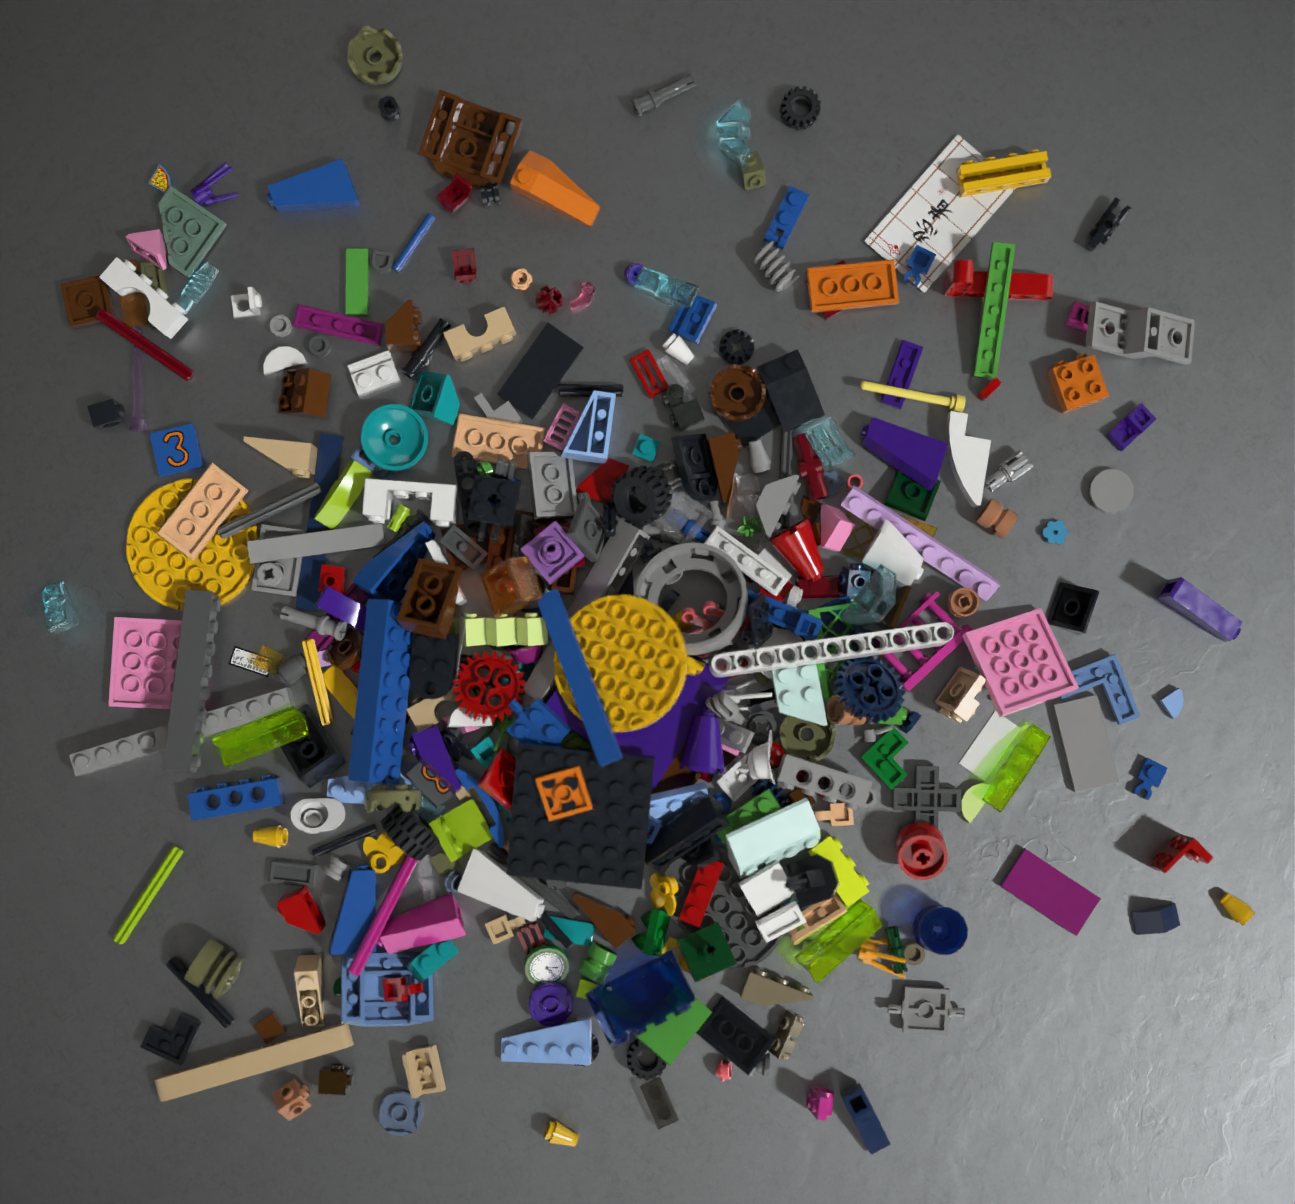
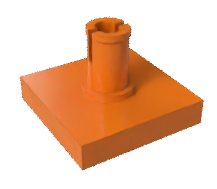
M580 765L535 778L549 821L593 809ZM568 777H574L578 780L576 790L573 791L571 787L564 785ZM553 778L556 780L554 787L550 789L542 785L543 781ZM547 796L553 799L554 805L552 809L549 807ZM571 799L576 802V809L565 812L562 807L563 803H567Z

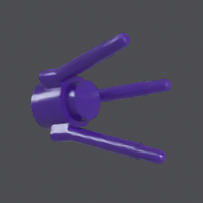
M228 163L221 165L205 180L190 190L199 205L205 203L208 207L213 203L239 196V193L235 192L211 198L214 193L210 186L233 170L232 167L225 169Z

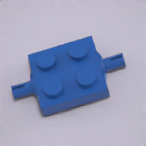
M540 698L525 708L516 699L508 705L517 716L507 731L518 742L562 746L560 743L563 737L571 729Z

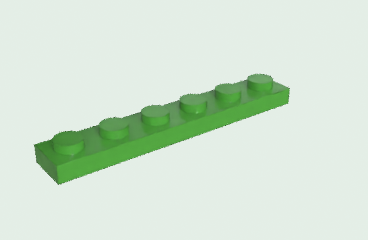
M992 242L973 376L997 377L1016 244Z

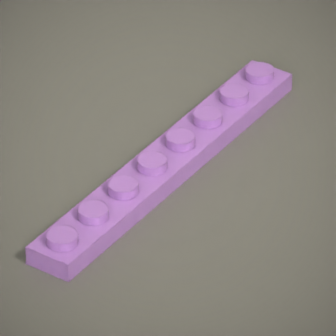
M853 485L841 501L840 505L877 530L880 529L885 519L890 521L924 558L925 562L963 587L972 589L986 602L1000 586L998 580Z

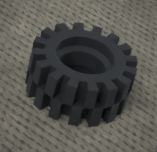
M796 86L795 90L791 88L788 94L784 95L781 103L782 120L785 119V124L787 126L790 124L792 129L798 127V130H802V127L808 129L810 125L813 126L820 113L821 102L818 100L819 96L817 93L814 95V90L811 88L809 91L806 90V86H803L802 89ZM796 101H804L807 103L809 111L803 116L796 115L792 110V105Z
M637 1038L633 1044H630L629 1050H627L628 1069L638 1079H655L657 1075L660 1076L663 1073L662 1071L665 1070L666 1063L655 1054L656 1060L654 1064L648 1067L641 1065L638 1061V1055L641 1051L650 1049Z

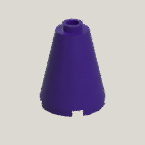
M701 711V715H696L679 764L680 769H684V765H688L690 771L715 773L716 769H719V773H724L719 718L714 717V712Z

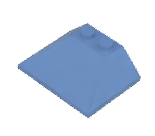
M422 952L371 953L360 976H354L348 972V968L356 953L341 954V1023L361 1027L409 1026L433 1021V974L421 982L423 992L407 995L408 1000L384 1002L382 979L406 977V984L419 983L406 965Z

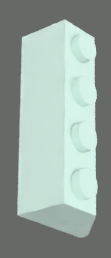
M807 797L726 835L728 858L740 879L753 875L776 860L780 861L787 857H793L799 851L812 848L821 841L820 828Z

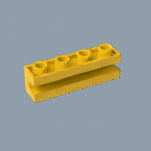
M1038 149L1026 152L1025 155L1018 156L1017 153H1012L1004 156L1005 158L1002 159L989 157L985 158L983 162L975 163L971 160L961 163L956 171L960 197L1047 183L1051 178L1050 168L1046 166L1048 160L1047 151L1039 152Z

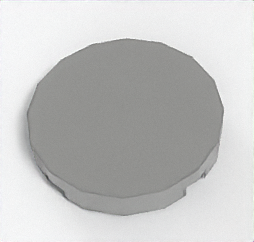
M1108 469L1101 471L1093 477L1089 484L1088 494L1093 505L1098 510L1104 513H1116L1130 505L1134 496V486L1132 480L1124 472Z

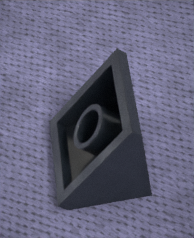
M1060 582L1047 619L1048 624L1077 635L1086 634L1100 591Z

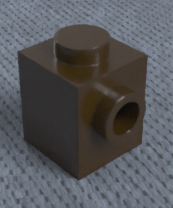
M331 1064V1067L323 1066L319 1071L318 1094L346 1095L349 1089H352L353 1075H350V1068H344V1064Z

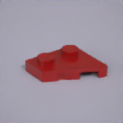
M608 458L604 464H601L576 487V494L588 492L592 500L603 504L605 501L610 502L611 497L614 496L611 493V488L614 487L613 483L619 479V476L628 471L629 465Z

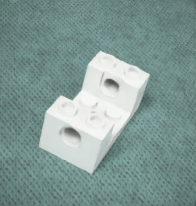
M365 479L363 515L368 518V521H372L371 523L385 524V520L390 521L393 496L399 499H409V496H415L418 500L431 501L432 498L430 520L434 521L438 528L445 529L451 528L452 525H457L460 496L456 485Z

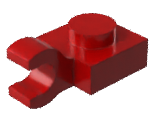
M406 977L382 979L384 1002L408 1000L407 995L423 992L422 983L406 984Z

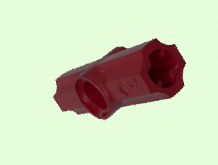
M802 433L793 437L799 458V470L802 479L805 480L810 501H819L829 497L823 476L824 468L820 455L817 454L812 433Z

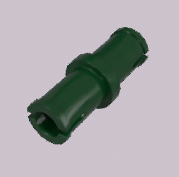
M890 926L889 929L885 928L884 932L889 947L887 948V953L905 959V946L901 943L898 926ZM892 961L894 974L903 973V970L904 972L908 971L906 962Z

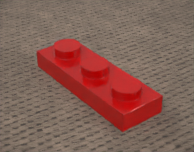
M715 861L703 868L698 867L678 919L700 927L723 869V862Z

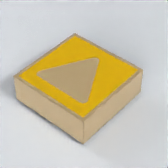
M669 935L664 944L661 957L679 966L683 955L676 942L678 939Z

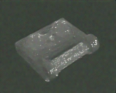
M681 491L657 523L656 528L678 544L691 543L707 520L710 521L714 514L701 503L693 500L684 491ZM697 511L700 516L685 537L679 534L693 513Z

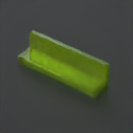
M290 706L212 738V741L221 750L223 764L229 767L305 737L309 733L305 716L295 706Z
M858 899L847 909V913L837 918L794 958L798 964L808 970L816 983H820L880 929L883 924L874 908L863 900Z

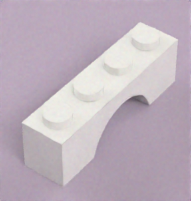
M116 257L100 275V278L122 296L133 292L144 293L150 302L148 321L164 335L172 339L188 320L183 315L185 310L176 302L171 304L166 300L169 296L159 287L155 290L151 286L153 282L142 273L139 276L135 272L137 267L126 259L123 262Z

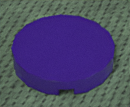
M550 981L542 983L533 989L529 997L530 1014L541 1025L552 1027L560 1025L573 1012L574 1002L572 994L561 983Z

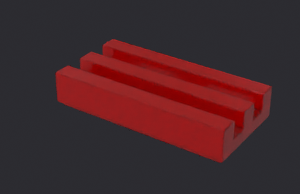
M649 349L629 359L650 399L668 389L669 386ZM643 357H648L663 385L659 388ZM637 360H639L641 365L643 366L649 380L651 381L655 389L654 391H651L649 385L647 384L640 368L636 363Z

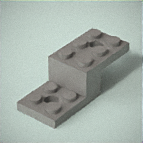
M1091 302L1089 304L1085 347L1131 359L1154 356L1181 364H1191L1195 320L1150 307L1125 310L1099 302Z

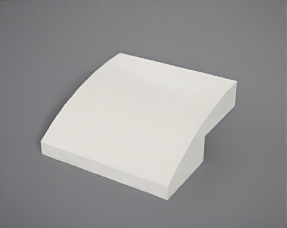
M777 860L738 883L758 917L796 895L795 891H789L788 888L784 887L787 876Z

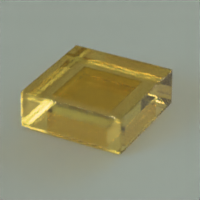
M263 645L253 665L275 675L277 667L285 655Z

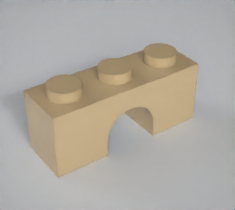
M505 307L484 315L488 327L481 336L475 337L470 335L464 324L444 332V336L456 361H466L472 358V354L478 351L484 353L491 350L494 344L499 342L505 344L513 340L516 332Z
M474 688L470 689L468 692L469 696L477 697ZM436 689L432 690L430 693L434 694L436 692ZM451 689L448 694L438 699L423 700L420 697L410 702L411 707L407 709V712L418 732L441 723L437 715V707L442 701L449 700L458 708L462 701L455 702L454 698L459 694H454Z

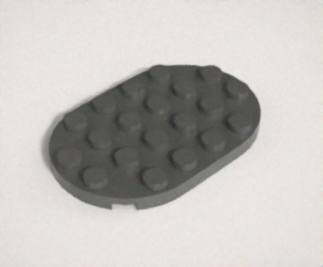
M717 846L720 858L717 861L723 862L724 866L700 927L678 919L698 867L680 858L669 864L664 875L673 876L678 884V891L674 894L676 909L671 918L687 935L719 922L737 963L731 967H750L765 960L775 950L781 936L766 943L756 925V921L779 910L781 907L778 905L760 917L756 915L738 884L748 878V876L740 879L728 858L726 848Z

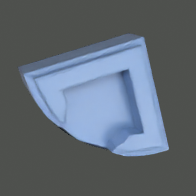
M1177 688L1159 701L1171 719H1174L1181 712L1184 699L1181 689Z

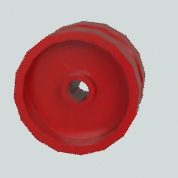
M914 822L900 830L896 837L895 848L901 870L915 880H928L939 875L944 870L948 860L945 841L940 830L928 822Z

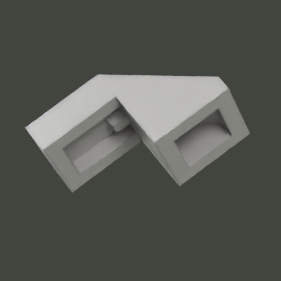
M482 393L474 397L487 418L518 424L522 423V419L509 401L493 410Z

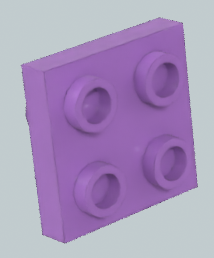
M556 521L520 549L549 585L585 557Z

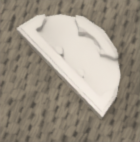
M285 346L278 347L268 354L263 369L264 374L268 375L308 363L304 355L297 349Z
M793 586L790 590L787 604L794 607L799 605L803 590Z
M459 707L452 712L447 722V727L493 726L490 718H487L485 724L482 723V717L473 721L474 714L472 713L466 717L467 709L459 710Z

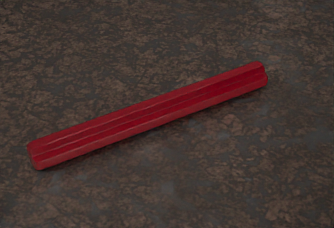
M104 308L99 310L96 315L97 320L184 380L189 381L192 378L194 371Z

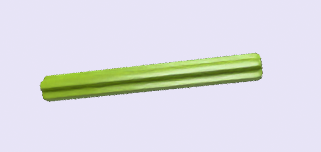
M175 845L171 847L113 936L115 942L121 945L126 942L182 856L183 850Z

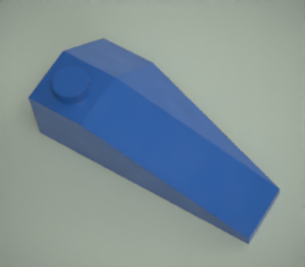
M423 521L366 563L352 581L369 599L400 602L407 591L404 587L409 578H412L413 570L419 558L423 559L428 551L425 543L433 540L436 535L429 525Z

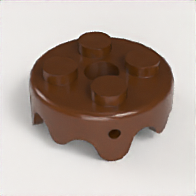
M730 365L718 372L711 383V404L721 417L729 421L739 422L752 418L760 411L765 401V384L758 375V372L751 366ZM739 388L743 391L744 396L742 399L736 400L731 396V391Z

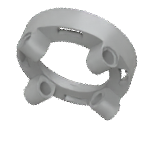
M703 543L678 544L657 554L643 569L638 579L635 596L641 597L642 595L645 597L646 583L652 584L648 593V601L658 605L659 595L665 583L667 585L675 583L683 576V571L702 570L714 575L719 579L727 593V607L723 617L715 626L707 631L696 634L681 632L685 642L687 655H699L711 651L715 655L727 653L733 647L731 639L741 628L748 609L746 581L736 562L722 550ZM692 553L705 556L712 555L714 556L713 562L705 559L691 558Z

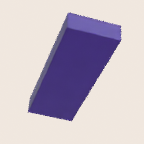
M902 340L886 385L909 389L923 350L922 346ZM883 394L880 403L901 410L905 398Z

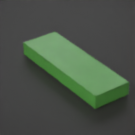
M346 249L345 314L347 316H369V249Z

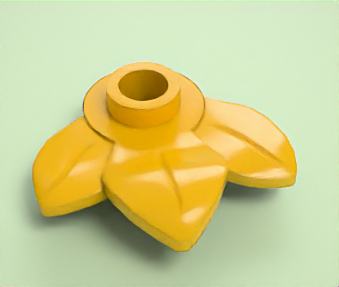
M385 831L377 840L367 836L363 843V851L369 858L370 868L374 869L376 873L388 871L391 865L400 864L407 855L389 838ZM378 858L384 859L385 863L383 866L377 864Z
M658 873L652 874L649 880L653 887L650 892L651 904L654 908H661L663 906L667 914L672 916L676 909L674 894L678 891L677 881L673 876H660Z

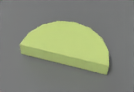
M978 783L964 791L961 797V811L968 823L972 822L996 787L987 783Z

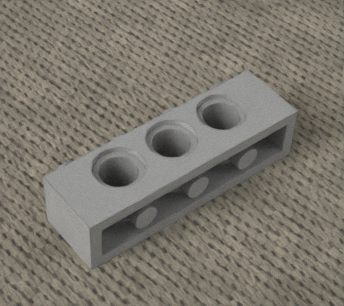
M787 754L782 756L775 779L781 782V787L793 790V787L796 786L802 788L801 793L814 797L815 793L824 795L823 800L836 804V801L840 800L845 802L844 807L857 810L858 806L865 808L872 781ZM799 770H804L807 774L806 780L802 783L796 779V774ZM824 776L828 780V786L822 790L818 786V780ZM844 783L850 788L846 796H842L839 792L840 786Z

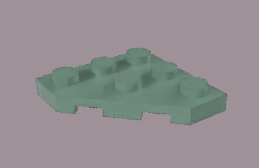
M170 186L158 203L162 217L164 239L168 250V261L171 267L190 279L227 224Z

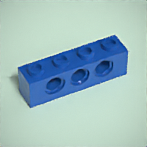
M274 774L261 776V781L252 782V779L249 778L238 780V785L230 786L229 782L216 784V789L208 790L207 786L193 788L194 793L187 794L191 821L283 805L285 800L281 778L274 779ZM256 787H260L263 790L261 799H257L253 794ZM234 791H238L241 795V800L238 803H235L231 798ZM211 795L218 797L219 802L216 807H213L209 802Z

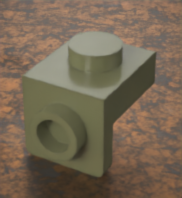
M758 152L736 157L745 190L766 185L765 168Z

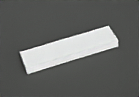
M716 526L704 543L728 554L743 573L774 596L779 594L789 580L787 576L719 526Z

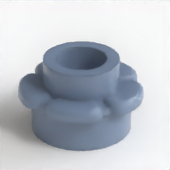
M457 871L449 872L444 878L445 890L450 893L452 891L457 892L463 876Z

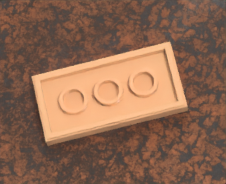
M459 413L451 457L455 458L458 452L467 451L473 456L475 462L488 461L491 465H497L498 457H503L507 461L511 459L516 460L515 469L528 471L527 454L529 452L543 451L546 428Z
M211 463L157 533L191 560H195L218 531V527H221L249 490L217 465Z

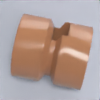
M991 498L979 514L976 522L984 528L991 527L992 533L1003 539L1015 524L1018 514L1009 508L1004 510L1003 504Z
M965 587L949 593L946 597L945 606L948 613L953 617L962 618L974 614L980 602L977 593Z
M834 695L827 702L826 715L831 723L841 725H862L865 723L866 717L858 720L857 713L851 716L850 708L843 709L846 703L838 702L841 695Z

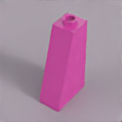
M453 893L446 894L389 919L378 939L380 947L384 946L387 953L391 954L466 935L461 908Z

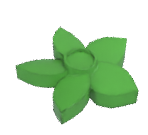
M743 515V524L736 528V531L744 533L747 540L753 537V533H762L761 529L756 526L759 523L758 516L750 520L747 516Z

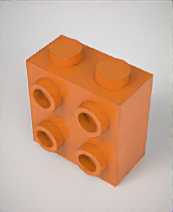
M1086 353L1078 355L1070 363H1066V360L1053 364L1054 368L1048 372L1062 413L1104 400L1109 396L1095 354L1087 356Z

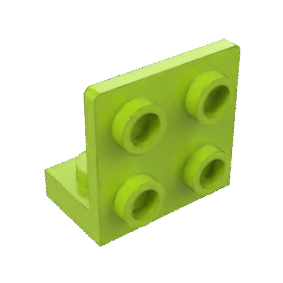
M474 799L468 800L429 823L451 863L494 838L489 831L486 819Z

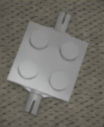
M904 986V997L901 1005L888 1004L887 1006L889 1008L887 1009L888 1014H901L903 1033L948 1035L951 1017L965 1018V1008H952L949 988Z

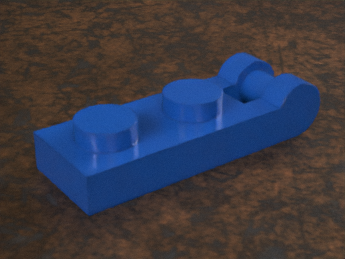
M789 186L763 241L767 243L774 241L778 248L784 249L809 198V194ZM775 230L783 232L782 237L774 234Z

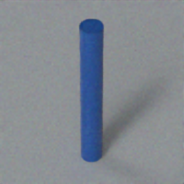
M429 213L426 215L392 266L393 270L398 273L400 272L434 221L435 217Z

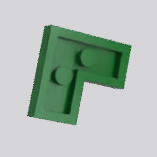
M894 726L893 730L883 734L860 756L891 790L908 775L893 759L909 743Z

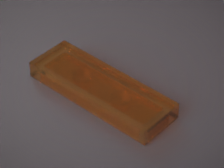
M128 260L137 267L135 272L140 276L137 260ZM133 292L125 296L120 295L125 323L131 328L149 325L144 293Z

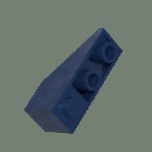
M860 1083L840 1092L870 1154L872 1155L891 1145Z

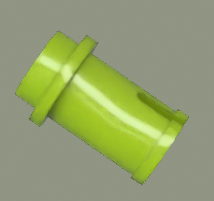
M400 503L394 507L396 510L386 526L397 533L400 532L407 516L411 515L409 513L411 509Z

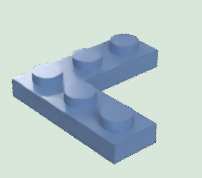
M1116 654L1072 670L1071 672L1079 689L1059 697L1064 699L1102 684L1118 725L1141 717Z

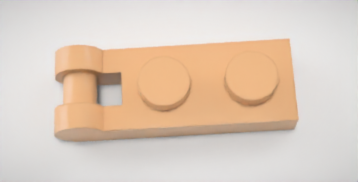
M835 893L833 898L814 904L802 911L806 923L802 924L804 928L800 931L797 928L788 931L794 945L800 944L808 936L847 913V909L838 895Z

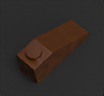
M734 432L711 437L707 440L722 505L728 503L739 450H742L740 438H735Z
M578 892L572 895V898L615 949L636 932L634 926L637 923L630 914L625 916L622 911Z

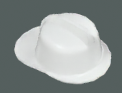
M770 729L769 741L753 748L750 752L748 766L751 778L772 779L773 784H775L774 770L770 767V748L772 747V730Z
M332 798L303 799L292 807L290 814L294 826L309 834L334 830L342 824L346 815L345 807L342 803Z

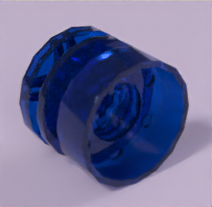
M931 905L923 908L916 915L913 922V934L916 942L922 948L938 955H950L964 946L968 935V927L964 917L958 911L950 907ZM934 926L941 927V932L934 931Z

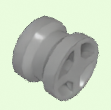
M265 563L259 567L257 577L262 584L275 586L282 581L283 572L279 566Z
M332 854L330 863L324 866L323 872L341 882L344 878L343 874L350 869L351 865L339 856Z

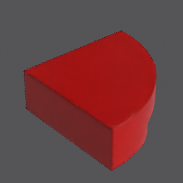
M995 377L977 397L984 401L1001 385V381Z

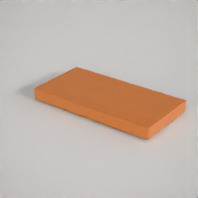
M894 259L806 268L811 313L896 305L899 303Z

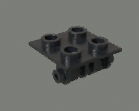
M765 593L748 606L751 625L740 634V641L746 645L754 644L755 650L760 648L773 633V626L769 622L768 617L770 606L768 600H766Z

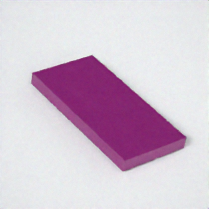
M1025 848L1000 885L1076 936L1101 899Z

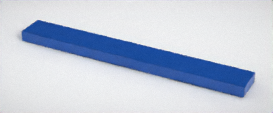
M554 589L536 597L600 767L623 758L559 590Z

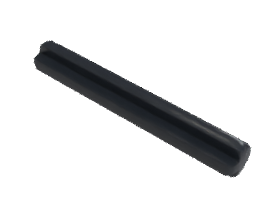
M172 957L166 963V967L224 1028L229 1027L234 1022V1017L211 993H205L206 988L202 984L197 988L184 979L188 969L177 957Z

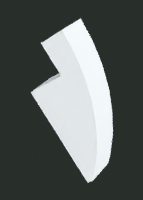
M950 411L946 419V443H948L949 463L963 495L973 508H978L981 506L991 440L965 436L968 414Z

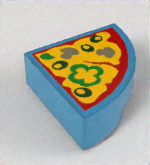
M159 165L148 184L165 194L170 186H172L168 172Z

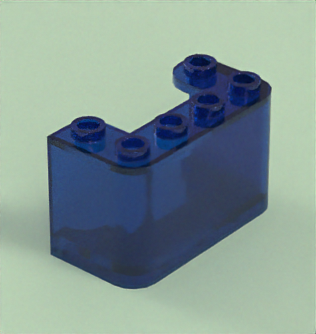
M672 950L610 982L604 983L602 986L598 985L590 989L585 994L609 1045L614 1044L615 1047L631 1039L630 1035L633 1033L635 1037L648 1031L646 1026L652 1023L656 1027L668 1021L666 1016L672 1013L676 1017L692 1008L691 1003L696 1001Z

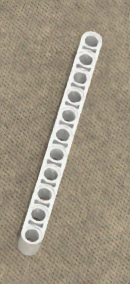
M941 622L758 648L757 650L750 649L722 653L712 659L709 664V670L715 677H727L936 647L949 642L954 636V630L950 624ZM938 629H941L945 632V639H941L938 637ZM916 632L924 636V642L916 640ZM894 635L901 637L902 645L894 643ZM871 639L879 640L881 647L879 649L874 648L871 645ZM849 642L857 643L859 650L857 652L851 651ZM827 645H833L836 648V655H831L827 652ZM811 648L815 653L814 658H808L804 653V649ZM782 652H790L793 656L792 661L784 660ZM760 655H768L770 657V664H763L760 661ZM740 657L746 658L748 667H740L737 659ZM718 660L723 661L726 665V670H717L715 662Z

